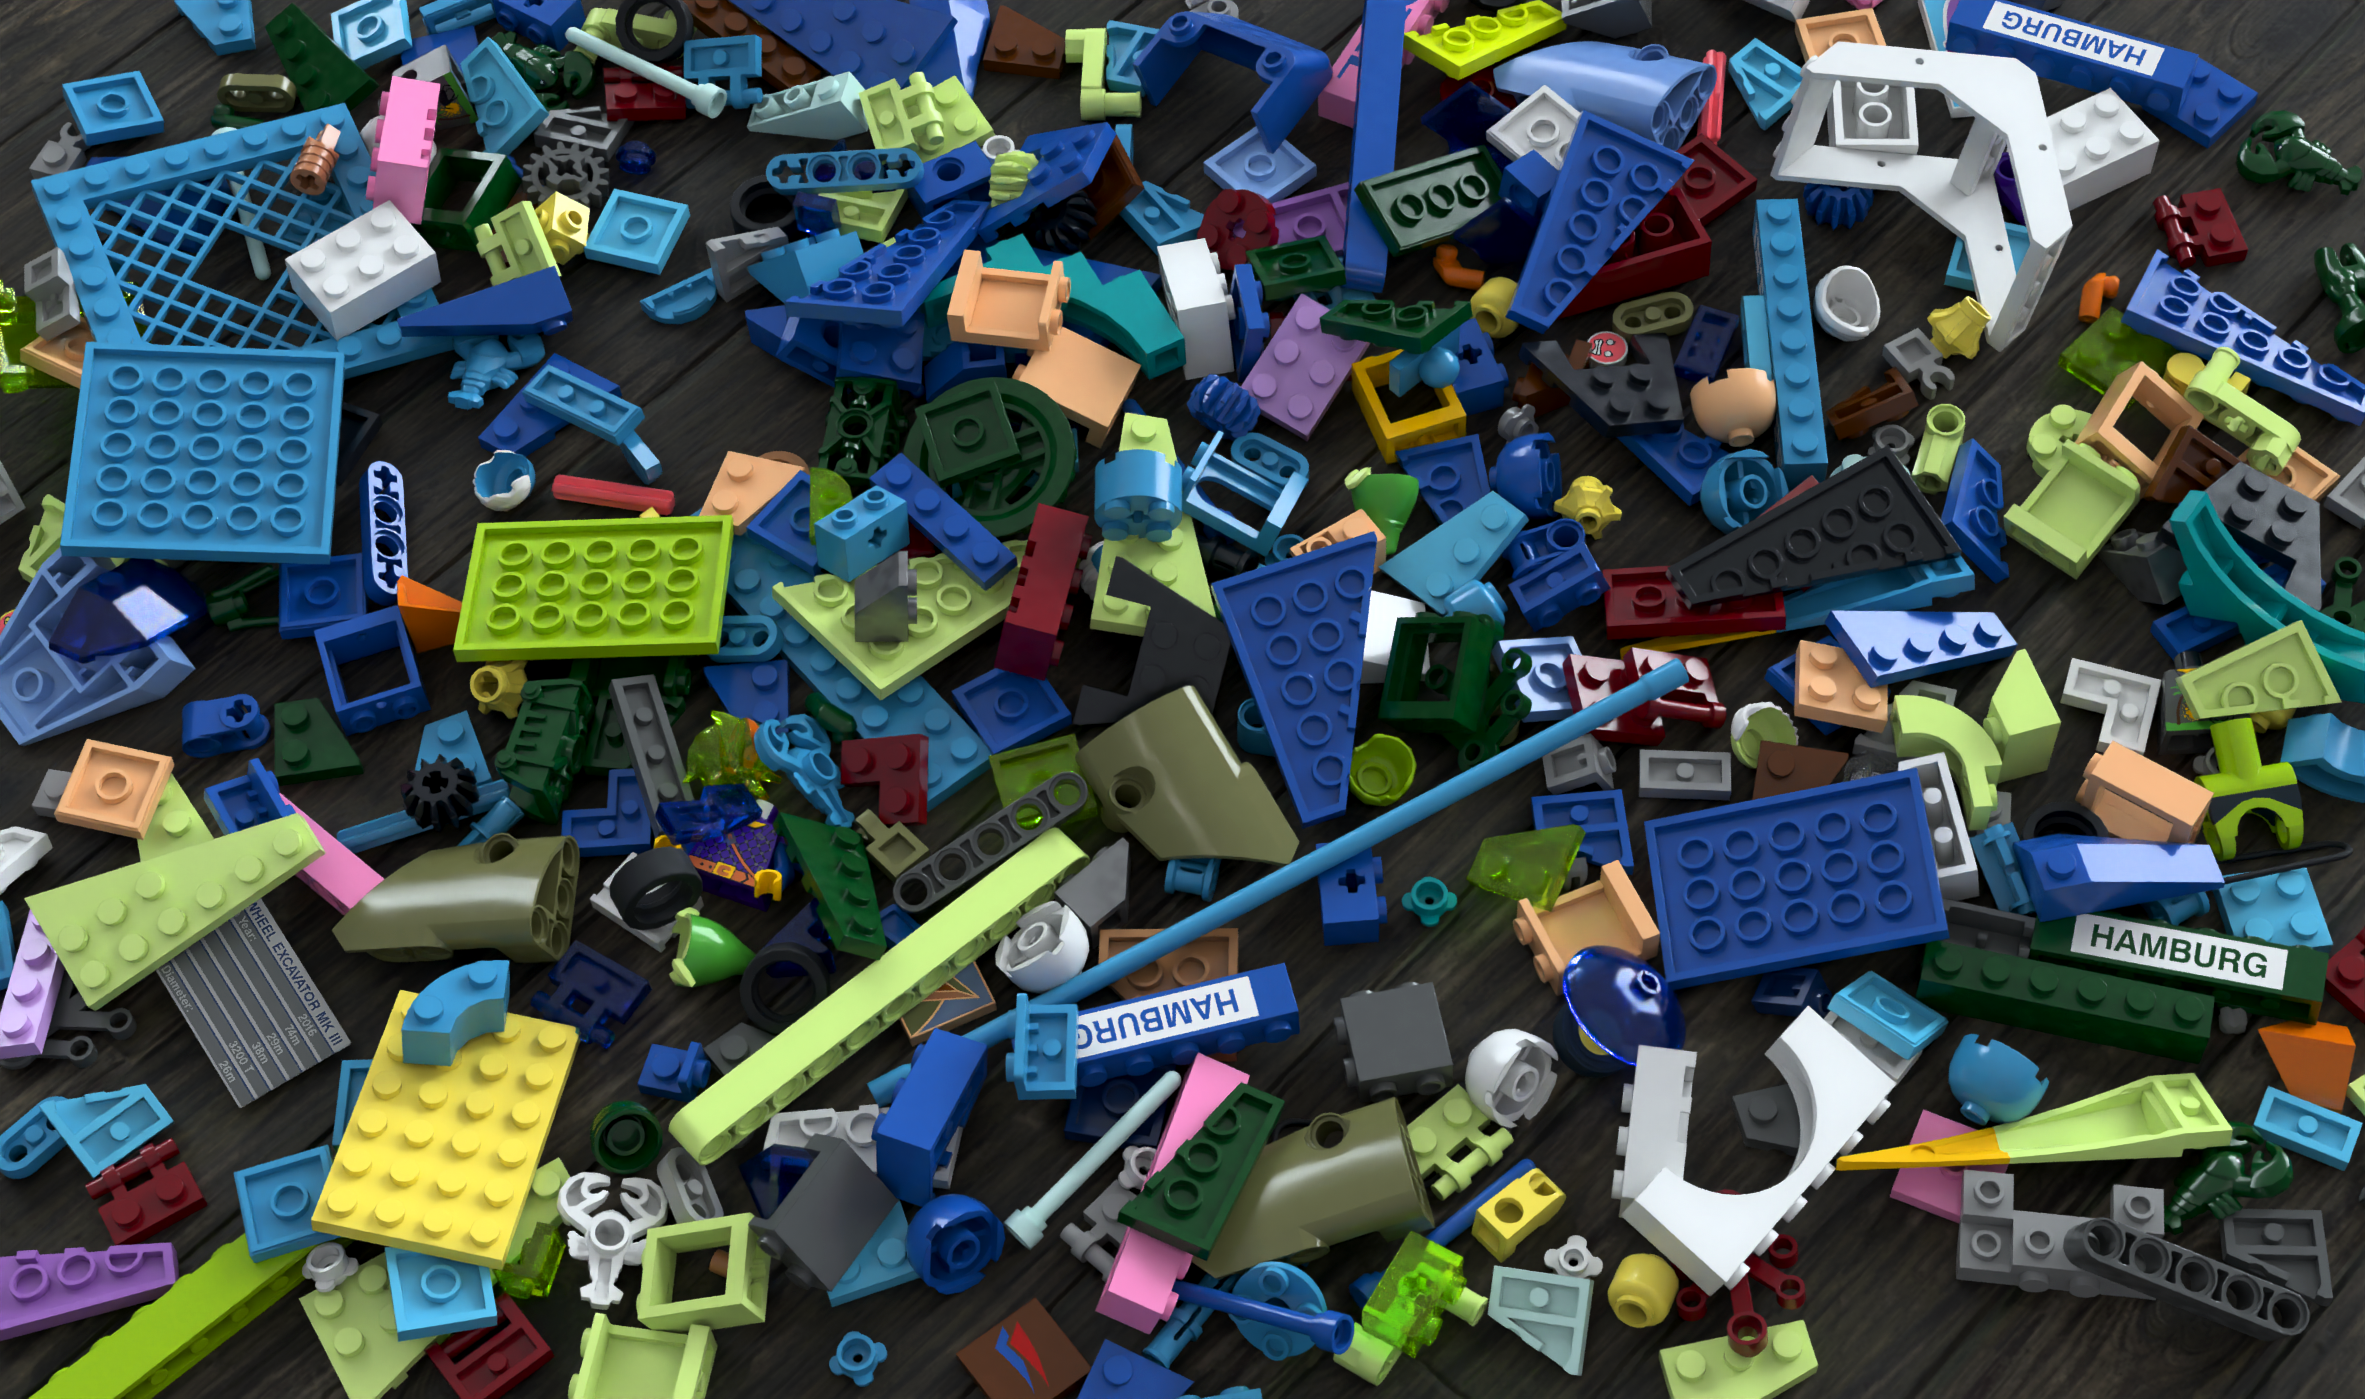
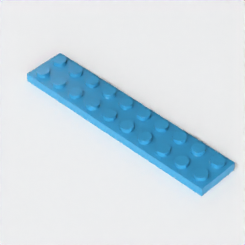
M702 508L690 516H699ZM747 531L741 536H733L726 592L727 599L743 616L764 615L771 618L782 629L784 643L779 655L788 661L792 669L814 692H821L830 703L854 717L857 723V729L855 730L857 739L923 734L929 737L927 812L997 764L993 761V756L982 739L921 675L880 701L773 599L772 587L777 583L783 582L784 587L814 582V576L749 538ZM820 571L816 576L823 575L824 573Z

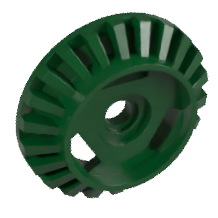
M1004 377L979 378L956 385L939 395L932 402L995 380L1010 424L1021 426L1020 432L1013 433L1022 460L959 482L963 495L953 499L1000 542L1011 540L1010 536L1020 532L1026 535L1031 531L1038 503L1055 507L1058 503L1064 502L1067 497L1069 483L1074 481L1076 473L1074 467L1075 460H1077V449L1073 432L1065 414L1046 393L1037 387L1016 379ZM917 418L907 436L903 454L941 488ZM1034 473L1037 474L1039 479L1034 487L1023 498L1010 505L1008 502Z

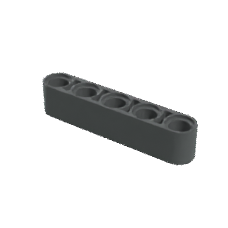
M1063 771L1054 775L903 873L896 880L893 887L896 905L909 916H921L1010 859L1045 831L1054 827L1058 828L1078 815L1083 810L1087 801L1088 788L1085 780L1079 774L1072 771ZM1062 784H1071L1078 789L1080 798L1072 805L1060 804L1055 799V789ZM1032 808L1041 815L1042 822L1036 829L1025 830L1017 824V814L1023 809ZM987 833H995L1003 839V849L998 854L986 855L978 847L979 839ZM948 858L960 859L966 867L964 875L957 880L944 878L939 871L942 862ZM920 883L927 889V897L921 904L909 905L902 900L901 893L907 884Z
M2104 1217L2092 1219L2072 1227L2064 1237L2063 1249L2065 1255L2076 1267L2259 1340L2269 1342L2300 1334L2309 1323L2310 1312L2307 1303L2294 1291L2115 1220ZM2089 1233L2094 1234L2099 1240V1254L2095 1253L2089 1245ZM2136 1251L2144 1257L2146 1263L2145 1272L2141 1271L2135 1263L2134 1256ZM2182 1269L2190 1276V1290L2182 1284L2180 1278ZM2227 1288H2230L2236 1296V1308L2232 1307L2228 1302L2226 1296ZM2273 1306L2277 1307L2281 1313V1326L2273 1318Z

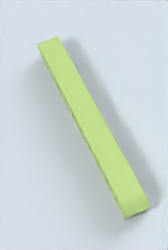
M1054 827L1045 831L882 955L880 960L873 962L684 1106L671 1120L668 1131L700 1165H708L714 1162L997 944L1005 934L1008 935L1019 927L1016 922L1024 914L1039 905L1054 900V892L1062 880L1070 874L1079 873L1089 865V856L1059 828Z

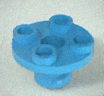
M1263 1262L1251 1267L1240 1277L1232 1294L1312 1316L1327 1311L1324 1296L1313 1279L1297 1267L1283 1262ZM1229 1314V1317L1236 1323L1242 1335L1252 1345L1263 1351L1269 1359L1278 1361L1289 1356H1296L1306 1352L1315 1344L1308 1335Z

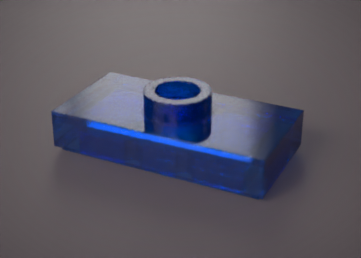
M1700 305L1674 364L1675 376L1695 382L1708 377L1709 384L1715 382L1738 328L1740 316Z

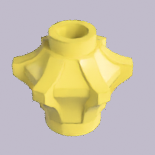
M1966 296L1961 302L1956 303L1952 307L1934 309L1930 313L1931 315L1927 318L1932 325L1933 338L1930 341L1943 354V358L1947 359L1952 354L1965 355L1967 358L1973 359L1977 355V352L1980 350L1979 340L1985 325L1991 320L1989 313L1977 301Z
M1582 476L1575 479L1567 495L1556 500L1553 511L1561 513L1563 518L1574 519L1583 526L1585 534H1592L1595 540L1602 538V530L1611 521L1620 520L1622 515L1621 510L1611 502L1610 496L1613 493V489L1608 485H1603L1600 480L1592 476Z
M526 660L486 661L484 667L474 672L470 679V689L473 696L480 702L478 710L483 714H488L491 710L501 711L508 719L518 717L517 708L523 701L520 693L524 683L528 681L524 671V667L527 664Z

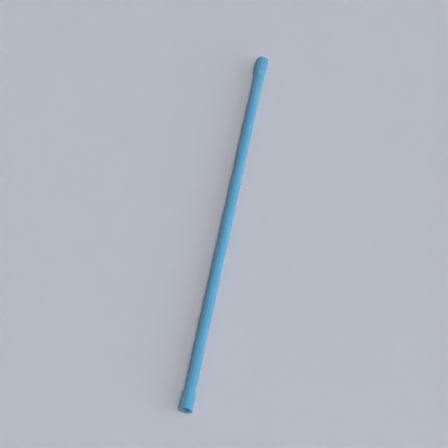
M1677 658L1641 676L1638 681L1090 968L1067 982L1029 1001V1005L1074 1004L1641 704L1650 700H1656L1689 682V676L1685 667ZM1008 1012L962 1037L986 1044L988 1049L1008 1039ZM911 1063L901 1065L867 1083L879 1108L891 1103L896 1083L901 1077L907 1078L911 1071Z

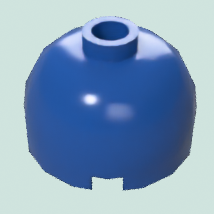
M1549 432L1520 436L1507 443L1498 455L1496 466L1491 467L1489 471L1491 490L1498 492V495L1526 514L1528 519L1556 517L1558 512L1551 510L1552 504L1562 498L1561 461L1559 453L1550 454L1548 443H1555V440Z
M963 1194L941 1195L927 1202L915 1214L909 1224L905 1238L908 1261L919 1277L929 1287H934L939 1293L947 1295L963 1292L978 1284L986 1276L978 1271L985 1267L990 1259L995 1263L998 1261L1002 1253L1005 1234L1002 1222L982 1202Z

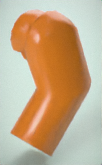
M1450 244L1438 246L1436 257L1433 258V266L1443 281L1449 286L1478 291L1484 284L1485 271L1462 267L1456 259L1458 249Z
M2097 273L2084 284L2078 320L2085 323L2099 322L2102 298L2113 299L2118 294L2120 280L2117 276H2106V273Z

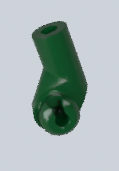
M227 104L216 105L213 109L214 115L210 117L212 126L216 130L224 127L241 129L264 123L262 119L234 116V108Z
M813 692L807 696L805 700L806 708L821 727L832 732L831 738L835 743L842 745V741L854 740L856 738L855 730L857 729V723L852 715L830 703L821 692Z

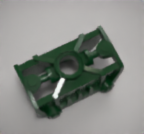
M835 377L834 396L830 397V410L825 417V426H827L823 447L819 448L818 470L814 472L813 478L832 489H835V485H867L868 489H871L869 478L897 456L901 436H905L906 432L909 431V420H907V416L903 413L900 391L897 382L892 380L867 377ZM847 388L853 390L856 400L850 403V408L848 407ZM885 390L883 401L871 409L867 401L874 397L875 391L883 392ZM853 423H861L867 426L866 430L859 435H848L845 433L848 426ZM863 449L871 457L868 474L859 473L857 463L854 460L861 456Z
M569 678L536 680L524 683L520 693L523 704L506 749L499 751L494 761L499 775L503 777L504 781L514 785L509 799L522 810L521 812L525 816L542 824L557 825L559 822L558 813L562 802H568L574 774H578L582 768L586 746L589 741L587 734L596 712L592 697L583 681Z

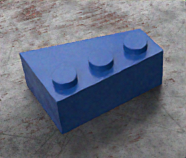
M934 1028L927 1043H920L917 1046L912 1058L909 1075L906 1079L901 1077L896 1083L891 1099L892 1105L887 1114L880 1113L878 1115L871 1135L872 1140L876 1141L877 1177L896 1198L921 1207L935 1198V1193H933V1177L938 1166L948 1168L953 1154L946 1151V1148L958 1126L965 1128L987 1076L988 1045Z

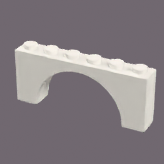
M1809 1006L1804 1009L1765 1053L1787 1081L1793 1093L1800 1118L1798 1153L1786 1178L1781 1183L1760 1192L1729 1195L1698 1188L1664 1167L1621 1214L1628 1223L1709 1296L1713 1295L1723 1284L1729 1290L1734 1288L1750 1269L1744 1263L1745 1259L1752 1251L1758 1256H1761L1779 1236L1772 1229L1781 1218L1789 1223L1808 1202L1801 1194L1809 1185L1817 1190L1836 1169L1829 1162L1837 1152L1842 1156L1848 1155L1863 1138V1135L1857 1130L1862 1123L1867 1120L1873 1125L1891 1105L1885 1097L1896 1083Z

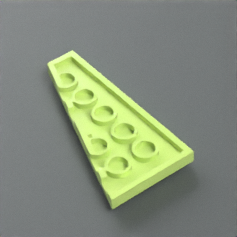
M1125 412L1119 452L1132 449L1157 451L1165 454V462L1174 466L1177 457L1167 419ZM1182 512L1181 523L1172 530V537L1168 541L1152 542L1147 538H1139V535H1128L1126 539L1120 541H1111L1104 538L1090 629L1144 636L1151 607L1106 595L1116 556L1125 558L1216 618L1190 515Z
M559 1157L536 1170L503 1270L489 1268L492 1287L502 1277L507 1278L519 1266L518 1261L537 1242H543L563 1222L557 1210L558 1194L570 1176ZM385 1252L360 1265L354 1275L347 1276L345 1281L335 1286L333 1290L319 1292L316 1289L299 1298L349 1399H380L391 1387L396 1389L408 1377L406 1372L425 1354L424 1350L434 1342L440 1345L451 1334L398 1342Z

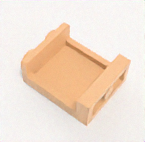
M964 249L947 312L951 341L1050 352L1053 336L1060 335L1062 329L1063 312L1060 310L1062 302L1068 303L1071 291V279L1064 276L1063 262L1054 261L1051 274L983 267L981 251Z
M1062 327L1060 335L1053 336L1050 352L1028 349L1026 355L1031 357L1027 366L1023 364L1018 365L1012 379L1026 382L1046 393L1057 403L1067 418L1089 428L1085 442L1101 448L1122 409L1124 401L1128 398L1134 387L1141 365Z
M1619 860L1601 866L1599 881L1533 907L1528 898L1519 900L1517 918L1513 920V927L1522 945L1529 944L1535 955L1533 963L1539 978L1543 983L1549 981L1557 996L1653 958L1658 953L1660 932Z

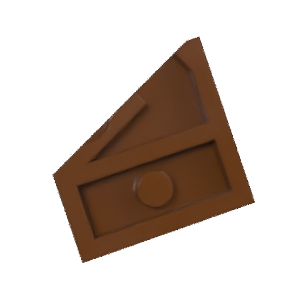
M1000 5L983 58L984 70L1060 79L1066 61L1065 39L1007 6Z
M1896 367L1884 372L1887 383L1875 391L1871 392L1869 386H1864L1853 393L1848 399L1825 412L1830 427L1838 440L1860 437L1867 433L1871 426L1883 421L1892 422L1905 417L1910 409L1919 406L1913 390Z
M2183 426L2178 431L2143 498L2151 502L2179 504L2190 490H2206L2232 467L2242 461L2192 426Z
M1761 740L1752 800L1831 785L1839 772L1846 766L1849 753Z

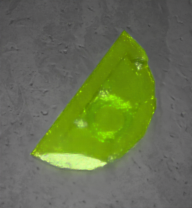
M810 467L809 538L811 545H816L814 523L853 500L848 483L841 475L826 468Z

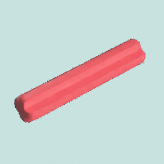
M1714 49L1706 52L1703 63L1714 65L1717 72V80L1711 96L1698 116L1697 136L1702 133L1717 146V141L1721 139L1727 57L1723 51L1716 52Z
M561 474L555 476L554 483L552 484L554 497L561 500L645 512L653 507L661 515L672 514L675 506L674 493L669 490Z

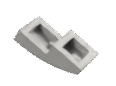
M56 247L25 264L24 290L25 294L36 303V333L46 341H49L79 325L81 321L78 297L63 251Z

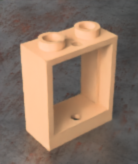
M2140 361L2115 377L2075 443L2078 445L2085 443L2091 446L2100 454L2103 461L2114 468L2122 466L2132 472L2140 484V499H2142L2180 428L2190 425L2197 430L2204 415L2165 382L2156 371L2148 367L2143 361ZM2131 397L2135 398L2171 430L2153 461L2113 427Z
M2112 741L2103 756L2095 753L2090 759L2083 773V777L2086 780L2078 791L2075 801L2081 803V806L2088 808L2100 817L2108 829L2109 838L2194 844L2214 793Z

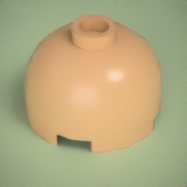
M1753 368L1727 370L1728 378L1709 384L1708 377L1693 386L1690 393L1692 410L1699 427L1707 436L1722 443H1729L1733 447H1742L1751 444L1754 438L1759 437L1771 426L1777 412V394L1774 379L1769 381L1764 370Z

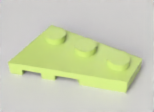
M2302 620L2285 626L2175 678L2194 720L2342 702Z
M1804 1320L1767 1327L1768 1344L1761 1353L1754 1357H1743L1734 1352L1729 1346L1728 1336L1660 1350L1658 1358L1670 1399H1772L1817 1372L1818 1363ZM1751 1336L1743 1337L1741 1340L1749 1341L1755 1338Z

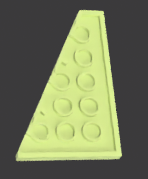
M1028 540L1002 542L1017 557L1018 565L987 591H984L944 553L931 558L917 557L909 559L908 569H917V596H908L917 597V624H908V642H855V579L847 582L836 575L823 574L814 576V582L784 587L783 582H779L772 587V596L777 603L881 701L1006 618ZM1080 558L1077 559L1075 568L1079 569Z

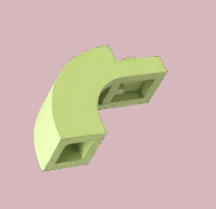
M1895 695L1890 724L1897 758L1924 757L1944 752L1950 774L1959 787L1968 831L1987 829L1991 811L1997 810L1998 798L1996 787L2002 769L2000 755L1990 736L1974 719L1954 706L1922 696Z

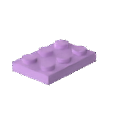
M1301 293L1243 382L1241 388L1248 390L1249 395L1257 400L1261 415L1308 441L1352 373L1351 364L1359 362L1370 343L1358 340L1347 341L1339 336L1322 333L1319 318L1330 311V309Z

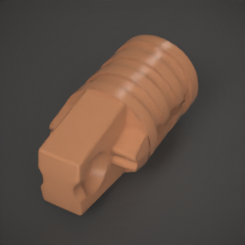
M326 124L324 129L318 133L316 139L310 136L306 139L298 161L290 174V181L296 189L308 195H319L324 192L330 174L339 158V154L334 149L341 131L330 124Z

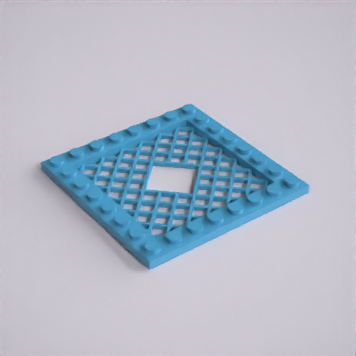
M345 103L31 180L32 191L54 245L63 251L68 262L79 306L94 342L151 344L149 343L156 331L159 330L175 336L170 345H181L186 340L199 346L229 347L216 342L224 329L243 336L235 348H246L252 339L268 345V349L345 352L344 380L454 350L452 346L453 336L402 337L398 322L395 321L396 317L398 319L439 305L432 288L388 312V316L382 325L369 323L360 328L362 330L342 337L337 342L329 332L323 330L325 327L320 321H318L315 327L297 321L303 309L309 308L298 295L283 290L290 280L287 268L262 307L190 281L225 228L288 252L296 253L312 244L316 237L321 239L330 234V232L322 230L329 217L348 224L373 209V201L366 200L368 176H376V172L370 171L371 157ZM330 124L341 131V134L334 149L339 154V158L331 173L336 185L327 182L324 191L333 194V197L328 205L324 206L309 200L311 195L302 193L301 196H297L284 191L283 188L290 179V174L298 161L306 139L309 136L316 139L318 133L324 129L325 125ZM292 159L288 167L276 163ZM254 168L249 177L236 173ZM264 169L282 175L274 187L257 181ZM215 178L209 187L197 183ZM225 179L243 185L235 197L218 191ZM175 188L170 197L157 193ZM251 188L269 195L262 206L244 200ZM185 189L203 195L196 207L178 201ZM135 198L130 207L117 203ZM212 198L229 204L222 217L204 210ZM277 198L295 204L288 216L270 210ZM146 199L164 205L156 217L138 211ZM341 199H343L350 215L335 210ZM95 208L90 216L88 210ZM172 208L190 215L182 227L165 221ZM238 208L256 214L249 226L230 220ZM303 208L321 214L314 226L296 220ZM106 209L124 215L116 227L98 221ZM198 218L216 224L209 237L191 230ZM264 218L282 224L275 236L257 230ZM132 219L150 225L143 237L124 231ZM290 227L308 234L301 246L283 240ZM159 228L176 234L169 247L151 241ZM96 230L110 235L103 246ZM185 238L203 244L195 257L178 251ZM118 239L136 245L129 257L111 251ZM145 248L163 255L155 267L137 261ZM172 258L189 264L182 277L164 271ZM109 260L123 265L116 276ZM131 269L149 275L141 288L124 282ZM158 279L176 285L168 298L150 291ZM184 289L203 295L195 308L177 301ZM122 291L135 295L129 307ZM211 298L229 305L222 318L203 311ZM277 298L296 304L289 317L270 311ZM144 299L162 305L155 318L136 312ZM171 309L189 316L182 328L163 322ZM237 309L256 315L248 328L230 321ZM264 318L283 325L275 338L257 331ZM197 319L216 326L208 339L190 332ZM134 321L149 326L142 337H140ZM291 328L310 335L303 346L298 347L283 341Z

